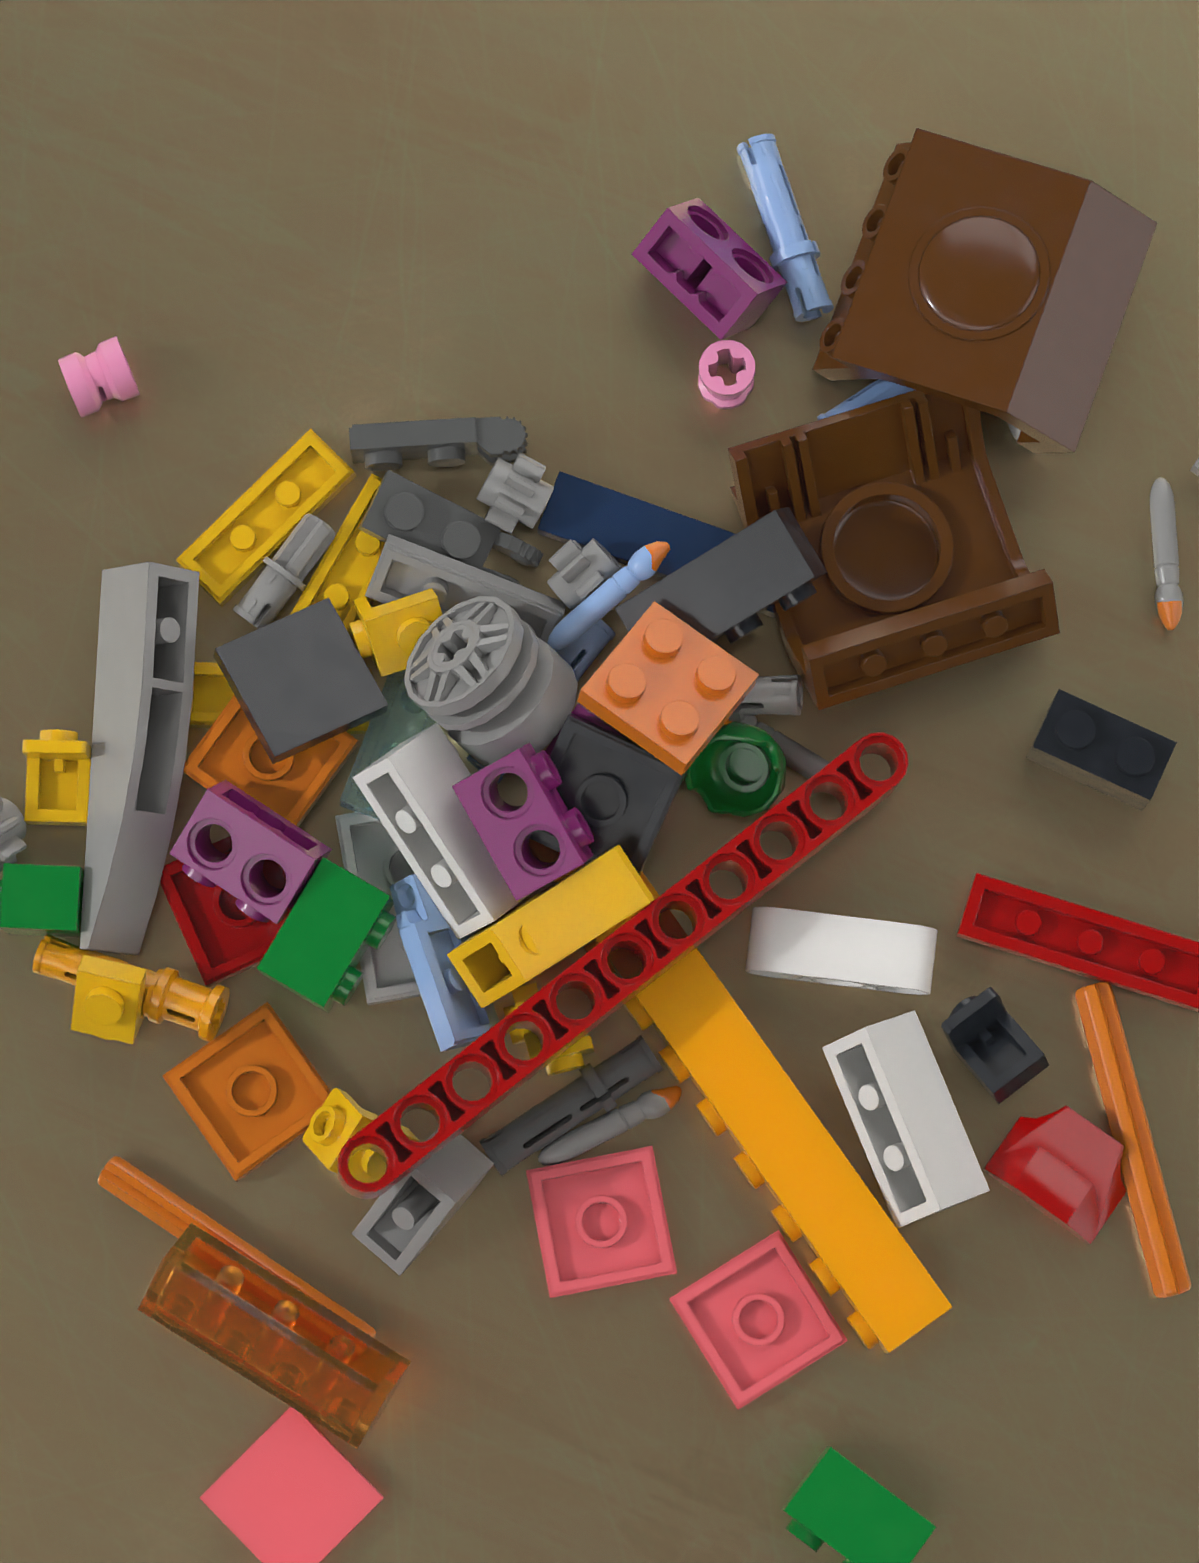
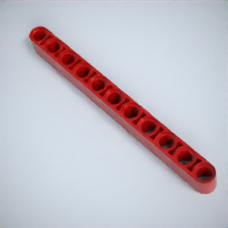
M884 732L870 733L859 739L352 1136L341 1148L338 1157V1179L342 1187L352 1196L361 1199H372L386 1193L885 800L901 782L908 768V753L902 742L893 735ZM865 754H876L883 757L890 766V778L876 781L867 777L860 767V757ZM821 792L833 795L841 805V817L834 820L818 817L810 806V796ZM769 831H776L785 835L792 846L791 856L785 859L769 857L760 846V835ZM720 870L734 873L742 884V894L734 899L719 897L710 886L709 876ZM676 909L682 911L689 917L692 923L691 935L683 939L668 937L659 926V915L666 910ZM617 949L633 951L642 963L641 974L633 979L617 977L608 966V955ZM566 989L582 991L591 1002L590 1014L582 1019L565 1017L557 1007V995ZM522 1028L532 1031L540 1041L541 1051L537 1056L529 1060L514 1058L505 1047L504 1038L509 1032ZM464 1069L478 1070L486 1076L489 1082V1092L479 1100L469 1101L463 1099L456 1093L453 1087L454 1076ZM414 1109L426 1110L435 1117L438 1123V1132L427 1141L417 1142L410 1140L401 1129L400 1121L402 1117ZM361 1150L375 1151L383 1157L386 1163V1172L381 1179L373 1183L360 1182L351 1175L348 1169L349 1159Z

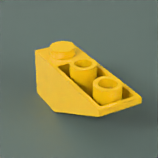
M618 844L507 912L495 922L483 927L446 955L480 1007L484 1008L640 910L655 898Z

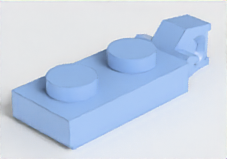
M411 874L390 886L396 912L397 927L400 929L399 934L440 1052L469 1046L499 1022L493 1002L484 1008L480 1007L446 955L470 936L467 935L459 940L457 939L416 874Z

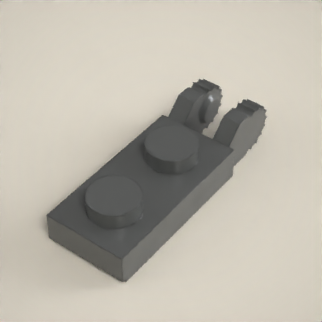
M508 416L506 419H501V417H467L354 424L352 428H349L353 463H365V469L370 471L396 470L403 467L402 460L428 458L429 466L453 467L466 463L465 456L479 455L489 465L494 466L498 457L509 463L515 462L519 452L522 454L527 453L525 447L528 446L526 440L528 433L525 432L526 426L521 425V420L517 421L515 417L510 419Z
M390 470L385 473L358 528L383 542H386L389 534L519 585L521 584L518 580L483 567L491 548L525 566L538 567L543 557V553L536 547L525 543L515 536L500 532L501 528L487 522L485 518Z

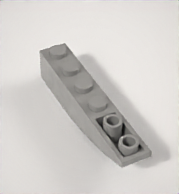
M144 562L102 570L80 949L132 956L139 955L159 889L174 826L186 758L193 698L200 573L197 571L154 562Z

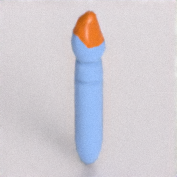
M656 541L637 550L630 558L628 566H624L612 575V578L610 577L554 627L547 643L553 649H561L580 638L627 597V594H630L640 584V581L649 579L656 573L670 551V545L667 542Z

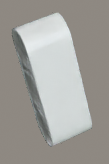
M754 907L752 910L745 972L772 978L901 994L929 995L931 994L938 930L907 923L776 907Z

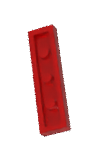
M975 874L956 937L1100 982H1108L1119 988L1199 1012V942L986 875Z

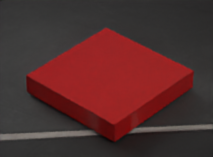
M228 836L213 843V846L222 853L230 854L232 838ZM177 859L164 865L160 884L205 986L211 987L259 965L286 918L278 924L271 920L269 922H261L253 919L237 907L235 903L237 898L218 885L208 887L190 878L183 871L182 866L184 863ZM266 859L263 864L265 879L273 887L284 889L286 885L284 869L277 862Z

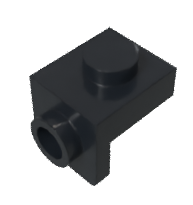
M992 987L987 988L978 996H970L962 1000L952 1010L949 1018L941 1025L953 1052L998 1104L1050 1066L1045 1054L1006 1011L1000 996Z

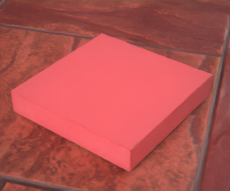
M653 1146L526 1170L550 1298L677 1274Z
M779 1230L669 1298L737 1410L848 1341Z
M291 1405L199 1498L262 1563H320L385 1497L295 1405Z

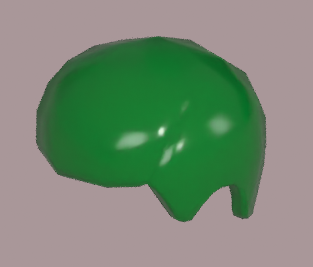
M737 721L728 723L720 728L688 768L685 778L686 787L689 791L694 790L701 796L711 813H730L733 816L748 817L767 811L784 790L786 758L778 743L764 729Z

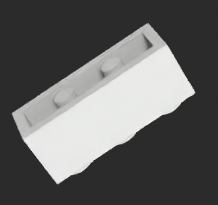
M435 723L400 743L352 778L459 940L495 922L530 894L517 901L515 900L452 786L471 774L459 757L455 746L448 740L439 724Z
M915 1010L866 1026L822 1047L896 1228L923 1219L990 1191Z

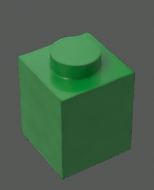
M3 863L2 879H0V928L8 934L39 936L50 934L62 937H80L84 869L79 866Z

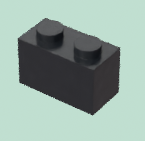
M1059 689L1047 710L1026 758L1142 811L1151 801L1177 742Z

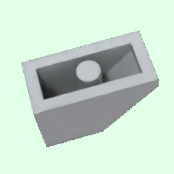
M438 1129L427 1140L433 1138ZM459 1134L386 1193L380 1195L352 1232V1235L401 1276L465 1203L495 1163L463 1135Z

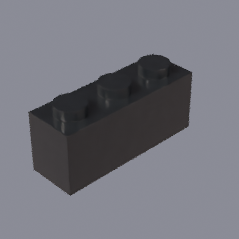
M789 507L776 509L617 606L615 610L629 632L655 601L712 642L726 635L728 641L732 644L763 626L764 624L758 614L779 602L785 612L816 594L817 591L812 582L828 572Z

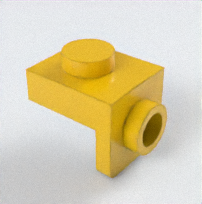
M433 588L373 608L370 606L366 596L353 600L359 620L349 623V629L353 642L362 658L371 656L380 676L384 677L406 669L407 660L418 639L442 615V611Z
M60 729L41 730L39 740H23L22 753L27 757L24 821L28 825L87 826L92 747L87 741L78 740V732Z
M84 955L77 969L71 1030L94 1035L105 1040H116L133 1044L145 1017L142 1005L147 969Z
M536 983L512 990L515 1005L503 1008L505 1017L538 992ZM522 1028L509 1032L513 1045L526 1043L530 1059L537 1056L541 1051L540 1041L532 1031ZM591 1035L582 1037L545 1067L547 1075H557L584 1067L583 1055L594 1052Z
M334 1088L323 1105L312 1116L309 1127L303 1135V1142L328 1170L338 1174L337 1163L341 1148L352 1136L379 1115L361 1108L347 1092ZM401 1125L403 1133L410 1140L419 1142V1139L407 1127ZM361 1150L349 1159L348 1169L356 1180L363 1183H373L381 1179L385 1174L386 1163L377 1152Z

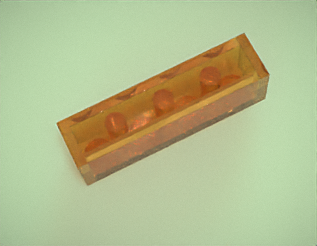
M193 1223L188 1226L161 1260L137 1309L356 1449L359 1448L384 1412L412 1362Z

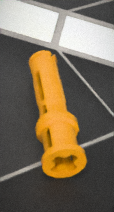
M46 934L36 950L32 970L33 973L58 979L75 986L77 969L84 955L127 965L132 964L97 951L80 949V946ZM170 967L165 969L159 968L156 972L147 969L142 1005L143 1014L148 1017L150 1022L161 1024L164 1020L196 1030L198 1031L199 1039L211 1042L223 1022L228 1007L230 990L229 987L217 984L212 989L180 978L179 971Z

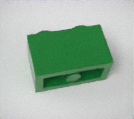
M323 857L257 969L262 975L327 1013L330 1012L335 1002L345 1006L356 991L364 975V972L356 967L367 948L370 946L375 950H379L396 922V916L389 913L394 905L391 896Z
M830 1446L826 1447L782 1507V1510L792 1517V1520L785 1529L815 1552L820 1549L824 1542L845 1557L842 1563H911L936 1529L934 1524Z

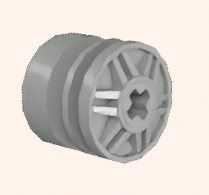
M477 596L461 602L438 617L418 639L407 660L404 677L408 697L426 711L433 721L446 729L449 736L484 767L529 742L536 753L545 748L563 728L568 715L575 705L578 687L572 667L549 644L535 635L534 629L521 620L519 614L510 605L493 596Z

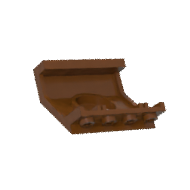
M916 128L912 141L896 144L894 152L885 163L883 182L874 206L863 222L861 241L852 265L847 269L842 278V292L831 321L821 334L820 350L812 370L831 381L880 379L909 387L1001 418L1021 430L1017 443L1033 453H1075L1157 222L1092 180Z
M913 390L728 448L735 485L730 487L744 529L776 509L789 507L828 572L812 582L817 593L785 612L779 602L772 606L788 657L798 675L801 676V680L818 710L1060 633L1053 581L1045 569L1030 573L1025 564L988 462L979 410Z

